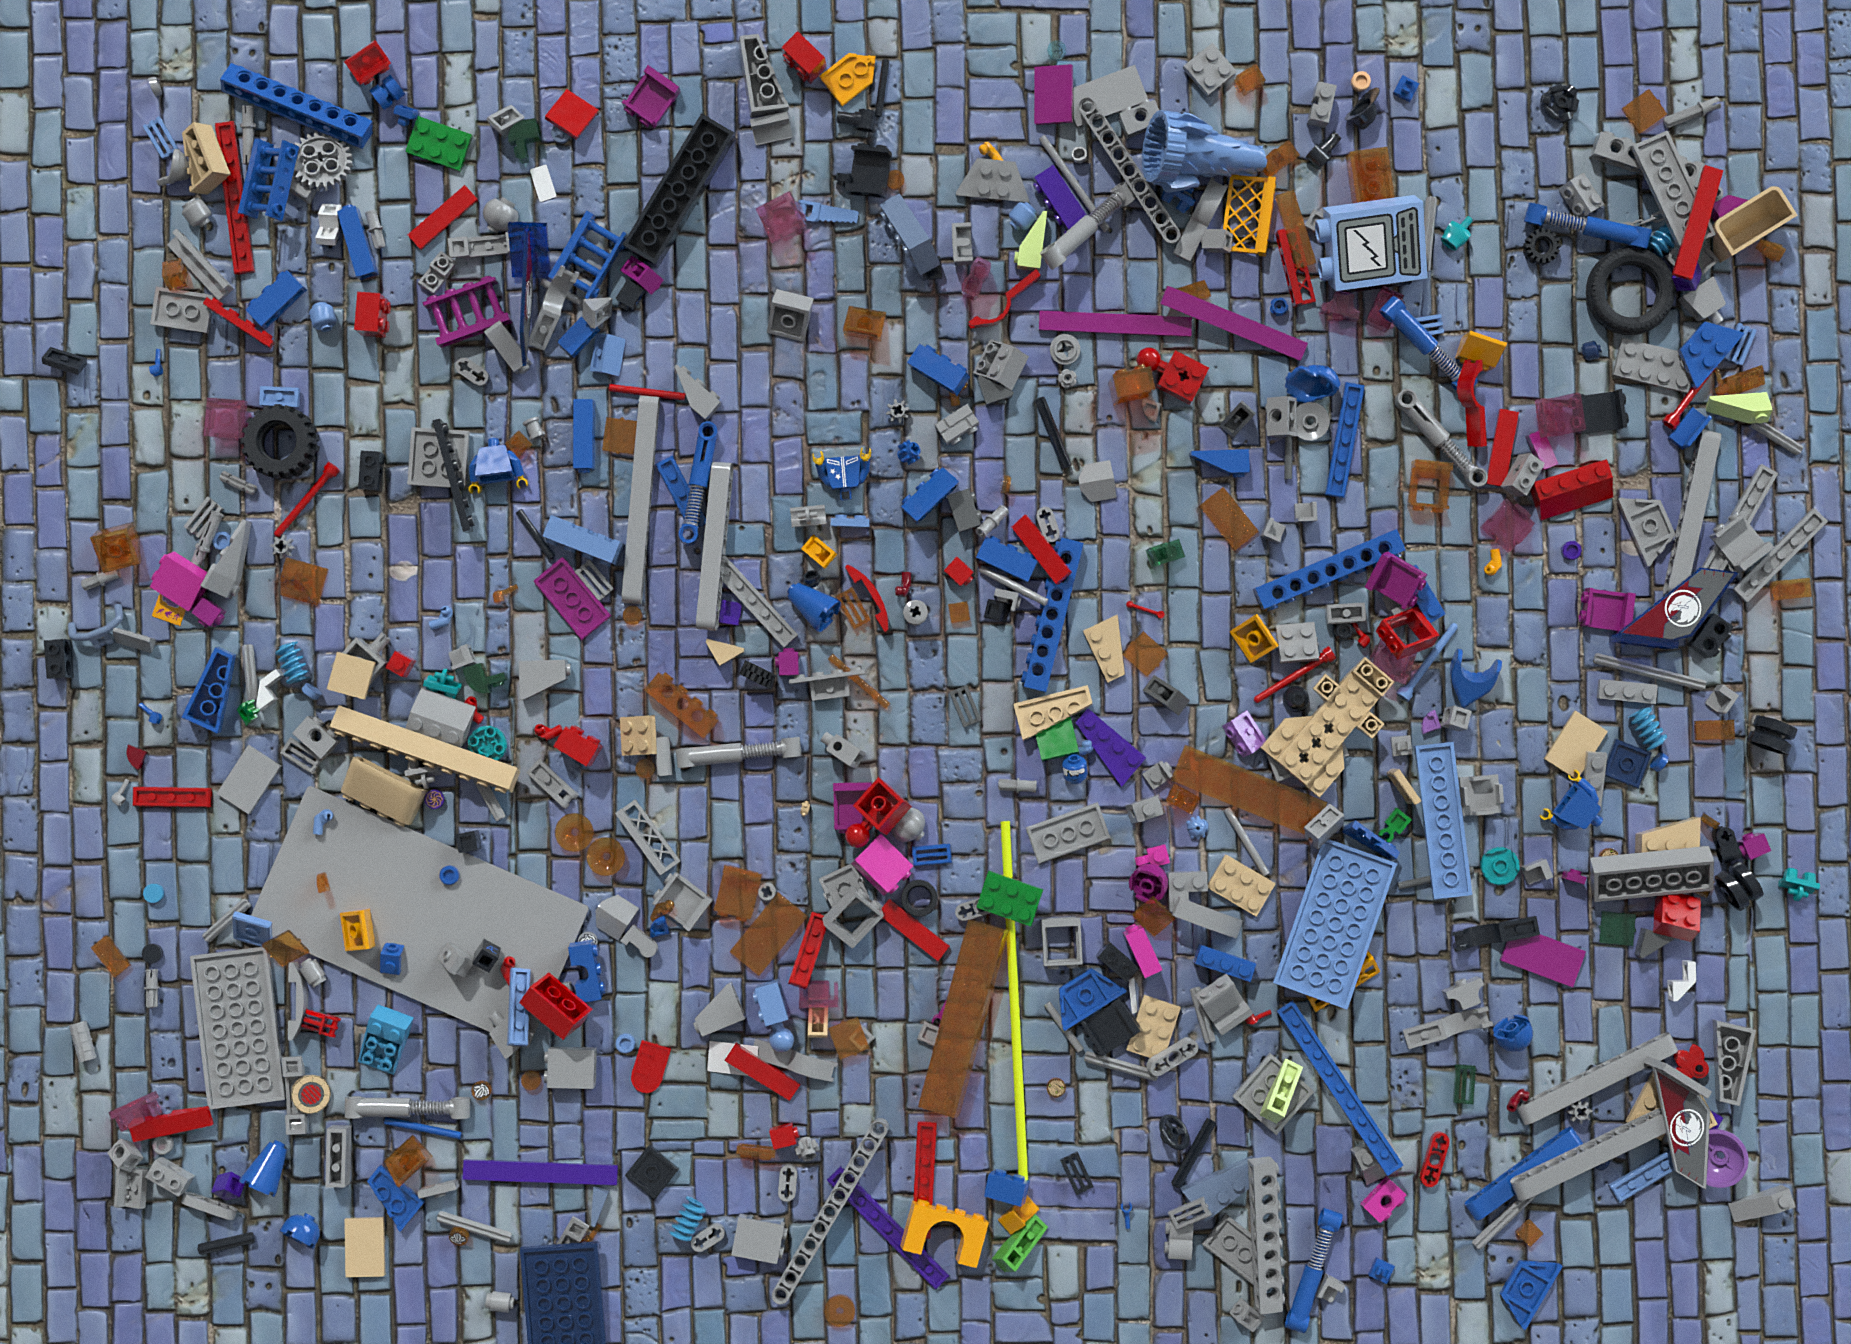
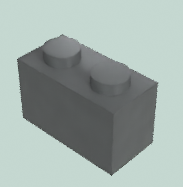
M968 488L947 495L958 533L981 525L980 521H983L980 510L976 511L974 503H977L974 492H970Z

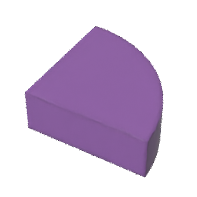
M1432 710L1423 718L1421 732L1426 734L1440 729L1441 725L1436 711Z

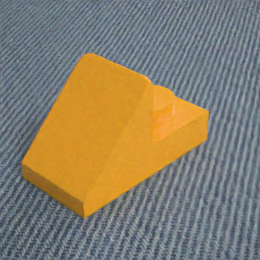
M814 534L801 548L824 569L837 555L836 552Z
M1027 1195L1024 1205L1021 1207L1013 1205L998 1221L1010 1234H1013L1026 1225L1025 1222L1039 1210V1207Z

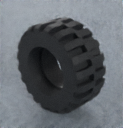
M274 404L273 407L269 405L264 406L262 411L257 410L254 412L255 416L253 418L249 417L246 422L249 424L247 428L243 427L242 429L244 438H240V444L244 445V448L241 449L242 453L247 457L246 461L249 465L253 466L254 470L274 479L288 480L292 479V476L298 477L302 475L303 470L308 471L311 468L309 464L311 461L315 462L317 458L314 455L315 452H319L320 446L317 445V441H320L319 435L315 432L317 428L311 423V419L290 406ZM281 424L288 425L296 434V446L293 452L285 459H272L266 453L265 438L268 432L275 426Z

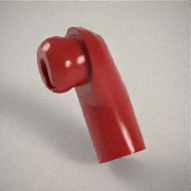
M470 696L464 703L476 707L473 721L479 725L485 717L477 712L476 698Z
M537 724L534 731L538 737L551 740L559 736L563 728L560 724L552 729L543 724Z
M512 956L504 958L500 968V972L508 986L510 983V969L515 966V959Z

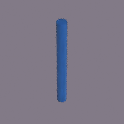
M386 1117L384 1121L385 1125L459 1140L462 1132L390 1117Z

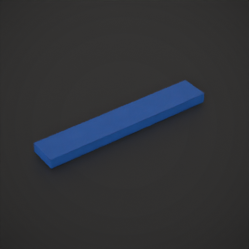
M1349 382L1344 384L1325 495L1345 498L1365 385Z

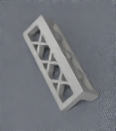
M175 229L172 232L175 237L167 245L221 302L234 290V287L181 231Z
M636 799L615 813L660 875L681 861ZM634 805L639 810L638 819L630 818L626 812ZM640 822H646L650 825L649 834L640 832ZM651 837L660 839L662 842L661 850L651 847ZM663 853L671 854L675 860L667 867L662 862Z

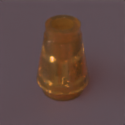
M1762 238L1755 248L1772 262H1779L1786 251L1782 244Z

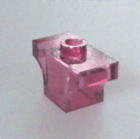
M1335 291L1331 301L1322 303L1318 312L1332 316V319L1336 321H1343L1344 319L1356 322L1360 315V311L1356 310L1353 305L1355 294L1343 291Z

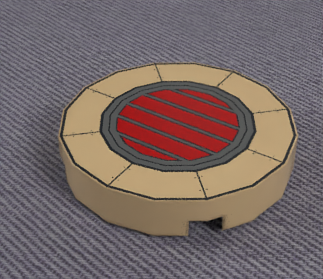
M304 1075L294 1083L291 1090V1100L294 1106L307 1114L317 1113L324 1109L329 1103L331 1096L328 1083L317 1075Z

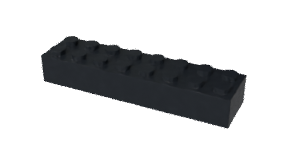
M700 114L624 241L623 246L626 250L659 268L735 141L736 136L733 131L704 114Z

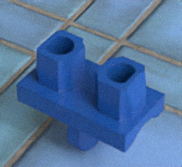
M1193 188L1176 192L1163 191L1161 199L1167 203H1170L1174 196L1181 199L1176 209L1182 213H1185L1196 202V199L1184 192L1187 191L1192 194Z

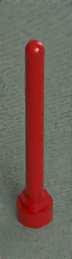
M1710 375L1699 388L1694 389L1692 387L1675 411L1665 416L1662 420L1665 426L1672 430L1676 429L1680 423L1681 414Z
M329 461L327 462L322 476L275 530L274 535L276 537H280L328 479H332L339 474L340 470Z
M1329 646L1324 648L1322 653H1320L1318 661L1309 662L1254 697V702L1260 703L1320 664L1333 662L1336 660L1335 654Z

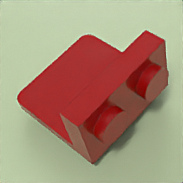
M376 40L344 61L359 85L369 84L374 80V75L385 73L390 69L389 65L391 64Z

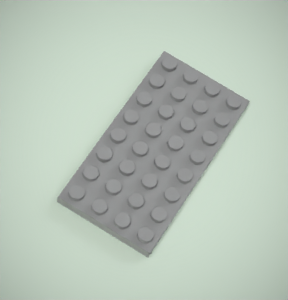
M267 946L190 956L209 1109L285 1100L286 1089L282 1071V1055L269 949Z

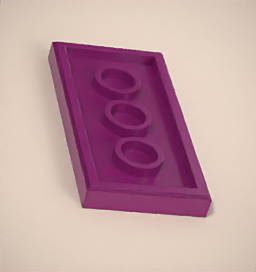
M562 557L533 582L579 638L584 640L612 615L574 572L575 570L565 558Z
M1540 934L1507 941L1499 960L1573 987L1586 951Z

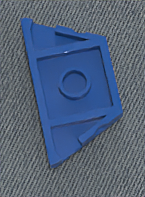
M1703 322L1683 344L1678 353L1681 360L1684 361L1686 372L1690 374L1694 389L1699 388L1743 337V332Z
M1092 968L1058 988L1063 1031H1066L1126 993V989Z
M1518 1260L1499 1294L1524 1330L1528 1327L1563 1266L1560 1263Z

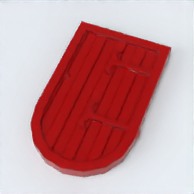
M645 1040L641 1041L631 1074L632 1085L636 1090L642 1093H650L659 1087L663 1080L671 1048Z

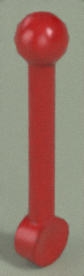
M1132 601L1126 603L1127 608H1136L1157 615L1160 619L1165 615L1163 611L1157 612L1133 604Z

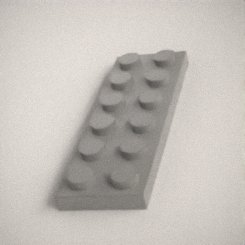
M1665 131L1633 145L1631 149L1679 250L1696 190L1669 132ZM1710 220L1704 240L1716 235Z

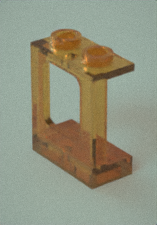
M1420 459L1413 460L1411 462L1407 507H1413L1412 510L1424 511V508L1432 509L1433 513H1443V510L1449 509V506H1447L1449 479L1454 463ZM1419 478H1432L1440 481L1437 505L1416 502Z

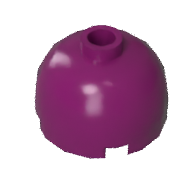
M1155 864L1139 866L1129 879L1130 890L1136 893L1135 897L1145 903H1156L1157 900H1161L1169 886L1168 876L1165 871Z

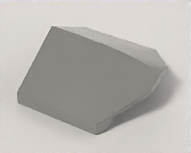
M1110 460L1085 464L1078 480L1080 490L1088 500L1096 502L1116 498L1115 481Z
M618 894L602 901L595 911L596 927L619 941L639 908Z

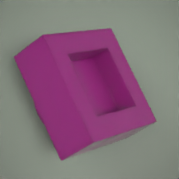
M1570 868V872L1563 871L1561 878L1585 885L1587 877L1581 876V871Z

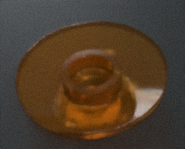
M567 814L556 825V840L565 850L572 852L583 850L593 839L594 830L592 823L582 814ZM574 828L579 831L577 836L572 834Z
M599 838L588 848L587 863L596 874L602 876L613 875L622 868L625 862L624 848L613 838ZM604 853L610 854L609 860L604 859Z

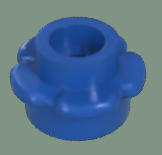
M1274 298L1269 307L1271 313L1276 316H1283L1288 311L1287 301L1284 298Z

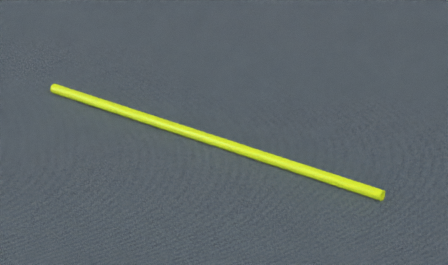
M1000 821L1003 875L1013 878L1010 821ZM1005 918L1018 1175H1022L1025 1177V1180H1028L1015 921Z

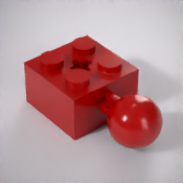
M1151 347L1142 349L1136 358L1137 365L1141 370L1145 372L1157 370L1163 373L1156 388L1189 405L1209 370V367L1176 350L1168 363L1161 360L1159 352ZM1184 374L1187 379L1180 381L1179 375Z
M878 777L853 805L865 819L861 824L854 823L847 828L845 832L847 843L854 848L865 846L869 841V831L873 826L887 835L912 806L888 783Z

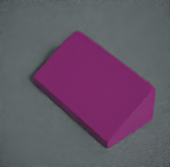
M1544 429L1525 436L1533 455L1545 463L1541 471L1558 464Z

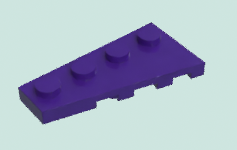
M1088 708L1075 722L1086 739L1092 742V747L1122 787L1146 757Z

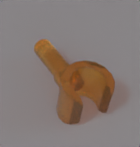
M1716 369L1714 372L1719 386L1714 388L1717 396L1725 395L1729 387L1723 382L1719 369Z
M517 584L504 590L495 591L493 593L494 602L505 601L504 594L518 589Z
M598 1224L589 1235L582 1238L580 1243L583 1241L593 1242V1238L602 1228V1225Z

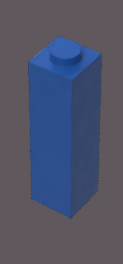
M353 205L343 206L342 210L337 211L356 277L363 280L379 275L360 210Z
M573 399V468L578 470V473H590V470H595V401L593 399Z

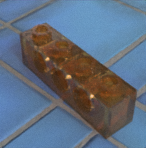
M658 672L644 690L705 739L718 724V714L710 708L708 711L703 708V702L694 696L692 699L687 695L688 690L681 684L676 686L672 682L674 679L669 674ZM670 686L673 689V695L667 698L663 691L666 687ZM683 698L688 701V707L684 710L678 706L679 700ZM698 710L703 713V719L699 722L693 719L694 712Z

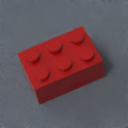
M549 972L531 985L519 1002L562 1040L579 1028L593 1010Z

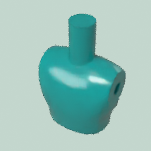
M1467 216L1461 224L1451 221L1441 237V242L1453 251L1463 246L1471 237V233L1467 228L1473 222V219Z

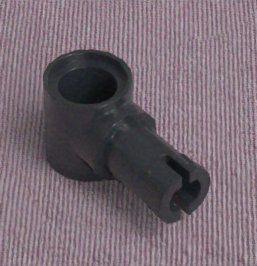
M859 109L855 113L838 111L837 123L851 124L862 132H873L876 112L870 109Z
M1332 132L1323 143L1316 144L1307 154L1306 158L1318 169H1321L1330 159L1331 151L1341 140V137L1336 132Z

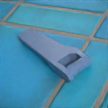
M798 200L800 205L797 220L814 223L826 220L828 223L830 221L833 223L836 221L841 223L843 221L844 223L849 222L852 224L854 222L857 224L858 211ZM807 206H812V214L809 217H805Z

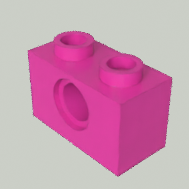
M1386 1176L1360 1204L1381 1223L1390 1218L1392 1215L1391 1211L1395 1207H1400L1404 1203L1406 1194ZM1385 1196L1389 1197V1202L1386 1205H1381V1199Z

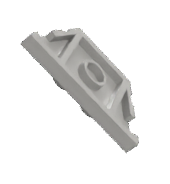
M977 158L956 191V195L1029 202L1017 165L1012 161Z
M1616 499L1645 566L1648 567L1676 536L1661 500Z

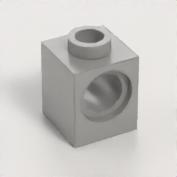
M1204 229V235L1201 238L1202 248L1210 253H1231L1233 234L1225 229Z
M1457 706L1446 707L1441 726L1454 731L1467 730L1472 711Z
M121 1138L108 1151V1155L117 1168L129 1172L144 1158L133 1142Z

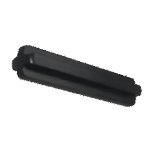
M253 1232L200 1243L197 1250L199 1255L253 1244L255 1242V1235Z

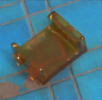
M725 864L713 910L717 911V915L728 917L730 914L736 916V920L747 922V919H752L763 873Z

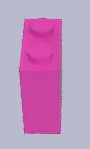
M176 552L165 554L159 561V569L151 577L153 581L150 588L189 612L196 607L206 591V588L200 585L207 572Z
M882 834L878 835L851 863L883 896L888 892L892 894L899 887L897 883L901 879L905 881L911 875L909 870L913 867Z
M1136 924L1126 927L1123 935L1142 976L1147 978L1162 971V967L1144 928Z

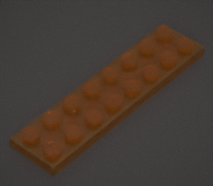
M1184 745L1172 774L1173 777L1170 779L1173 782L1304 835V827L1328 803L1187 745Z

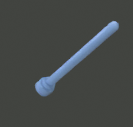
M1452 623L1408 684L1398 689L1396 694L1400 698L1409 702L1413 696V688L1457 630V624Z

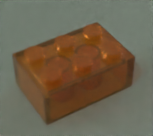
M1388 146L1350 151L1347 154L1346 164L1352 203L1395 198Z
M1138 365L1132 371H1126V369L1117 370L1108 382L1113 405L1148 398L1155 391L1151 366Z

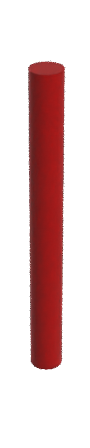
M609 384L610 392L683 401L686 398V394L680 392Z

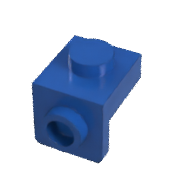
M396 943L384 944L380 953V973L400 974L401 955L404 945Z

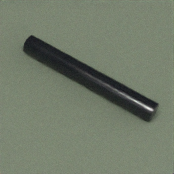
M882 59L875 117H882L890 61L888 59Z
M522 509L517 511L516 515L548 560L552 559L555 556L527 515Z

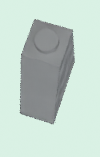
M500 320L484 331L514 373L524 374L530 369L529 366L532 362L528 357L526 360L524 351L522 359L521 347Z
M568 660L519 661L520 700H527L568 680V675H571V664H568Z
M732 981L695 1018L696 1022L693 1023L697 1033H701L702 1037L746 1018Z

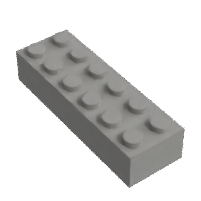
M1709 846L1590 858V887L1594 902L1713 890L1714 859Z

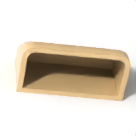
M1776 186L1769 187L1714 222L1713 229L1716 235L1713 237V252L1719 259V263L1798 216L1783 191Z
M361 756L353 757L341 788L344 798L350 801L355 799L360 802V806L369 810L373 808L377 810L378 815L384 818L389 816L395 819L394 823L402 827L405 824H412L428 790L421 786H416L415 783Z

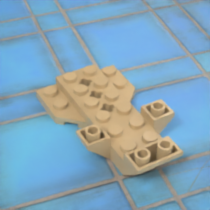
M1366 657L1354 666L1339 684L1327 674H1324L1312 688L1324 701L1315 713L1307 717L1284 718L1260 748L1320 798L1344 769L1342 742L1352 730L1356 728L1372 739L1383 727L1384 723L1369 710L1387 692L1394 681ZM1325 724H1326V725H1329V724L1331 725V727H1330L1331 732H1327V733L1324 732V731H1325V727H1324ZM1312 739H1314V740L1318 739V740H1319V741H1318V744H1319L1318 747H1314V748L1312 747V745H1313V743H1312V741H1311ZM1300 753H1301V754H1304V753H1305V754L1307 755V756L1305 757V758L1307 759L1306 762H1305V761H1302V763H1301V762L1299 761V760H1300V757H1299V754H1300Z

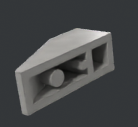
M1778 1185L1727 1203L1733 1222L1777 1214L1796 1207L1790 1189L1783 1185Z

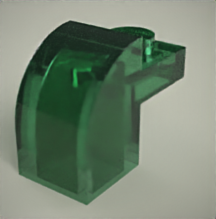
M536 118L517 122L512 126L508 134L510 145H517L514 147L515 157L519 158L521 163H529L527 144L541 141L539 123Z
M1179 539L1145 550L1151 568L1185 557Z
M484 663L462 668L469 687L479 693H493L491 685H493V688L505 685L504 681L509 680L506 672L488 677Z

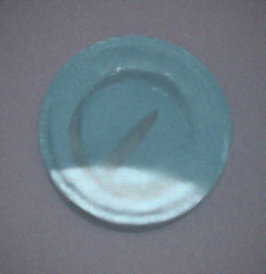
M1059 40L1052 41L1047 48L1048 57L1054 61L1062 60L1066 54L1065 44Z

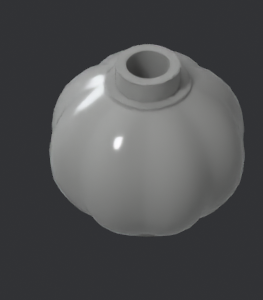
M501 197L500 201L496 198L488 201L483 209V217L487 224H489L487 228L495 233L512 230L518 222V211L513 209L515 204L504 197Z
M910 808L891 830L892 835L901 842L919 841L925 834L923 832L925 826L924 815L918 809Z

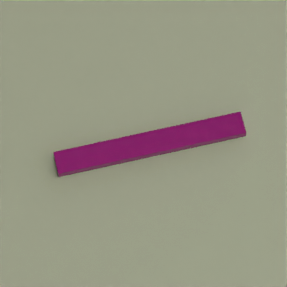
M1166 286L1160 304L1299 361H1301L1308 345L1305 341L1170 286Z
M1039 311L1038 331L1191 337L1192 317Z

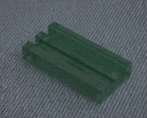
M1455 1064L1453 1103L1473 1104L1475 1065ZM1463 1069L1461 1099H1459L1460 1070ZM1467 1069H1470L1468 1100H1465Z

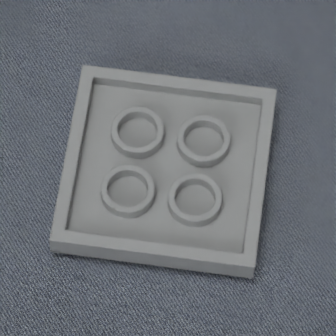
M411 427L408 485L451 488L435 429ZM449 430L447 437L449 441H452L455 452H452L453 459H457L460 468L457 471L458 477L462 478L466 489L470 432Z
M1269 1052L1232 1097L1277 1135L1314 1091L1299 1078L1286 1115L1281 1121L1276 1124L1260 1116L1267 1094L1282 1066V1063Z

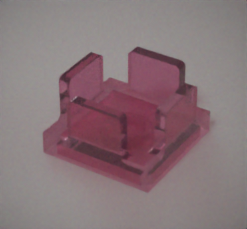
M790 191L756 208L772 244L780 240L788 241L801 234V230L807 227L805 223L807 219L799 202L795 201Z
M207 398L204 436L235 441L244 438L242 429L243 427L247 428L249 423L246 421L251 417V413L247 412V401Z
M1505 498L1480 528L1507 552H1510L1532 531L1531 528L1535 523L1530 519L1531 514L1518 503L1513 504Z
M1380 638L1378 645H1375L1370 661L1394 682L1406 685L1417 653L1397 660Z
M828 980L810 981L808 986L809 996H804V989L799 988V1008L838 1007L839 981L834 982V996L829 994Z
M154 1091L108 1113L111 1120L115 1119L120 1131L123 1132L145 1122L144 1117H155L162 1114V1111L157 1102L159 1096Z

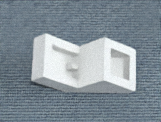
M321 205L318 213L320 228L315 237L316 244L336 245L340 235V220L337 211L342 210L341 205Z
M275 669L260 680L256 709L259 708L260 711H263L278 700L270 686L284 677V673L281 670Z
M1682 960L1683 980H1667L1669 1000L1678 1001L1696 982V962Z

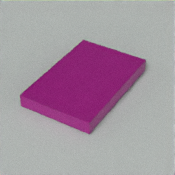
M1073 65L1034 67V124L1073 123Z

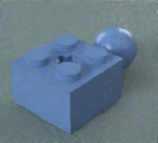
M780 979L757 985L753 998L755 1003H759L760 1006L758 1014L761 1023L764 1022L765 1026H772L773 1032L769 1037L770 1046L777 1052H786L793 1046L794 1037L790 1030L784 1028L782 1021L789 1019L790 1013Z

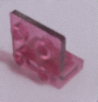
M1580 392L1555 398L1535 400L1540 438L1556 437L1586 430Z

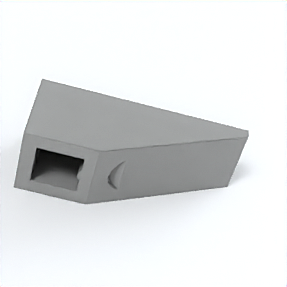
M676 364L675 369L691 408L704 420L708 421L721 406L720 396L713 390L709 393L704 388L706 385L699 378L694 380L690 376L691 372L685 366L680 368Z

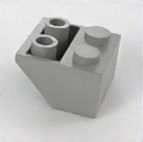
M990 339L973 373L1012 391L1029 356L1014 346Z

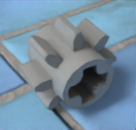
M894 399L893 405H887L890 411L886 412V415L892 416L891 422L896 419L901 424L903 417L908 419L905 412L909 411V407L904 408V400L900 404ZM900 407L902 414L898 413L897 416L894 415L895 413L893 409H898Z
M282 535L281 539L274 537L275 542L270 545L275 550L272 554L278 555L280 553L281 559H284L285 555L292 557V549H296L291 544L294 540H286V535ZM280 545H286V549H280Z
M1579 1100L1576 1103L1570 1104V1110L1566 1111L1572 1115L1570 1120L1575 1121L1577 1119L1580 1124L1585 1119L1590 1120L1588 1116L1592 1110L1587 1108L1589 1103L1584 1101L1581 1104ZM1578 1108H1580V1110L1582 1111L1581 1114H1578Z
M810 1137L801 1138L798 1141V1146L794 1147L796 1155H798L799 1159H803V1161L815 1159L817 1156L816 1152L820 1151L816 1140H812Z

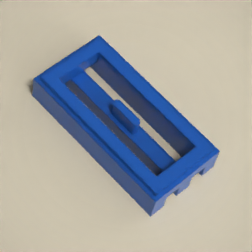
M950 843L912 847L913 866L952 863ZM947 848L945 852L916 854L917 850ZM947 855V859L917 862V858Z

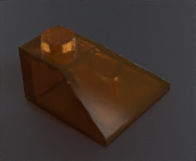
M286 557L281 573L280 595L318 606L329 569Z

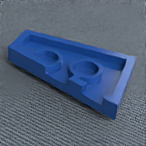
M1356 820L1345 825L1342 833L1390 861L1397 859L1400 853L1396 846L1384 841Z
M382 1165L367 1180L379 1201L386 1208L389 1217L395 1222L396 1228L401 1232L424 1204L425 1200L423 1198L419 1199L418 1194Z

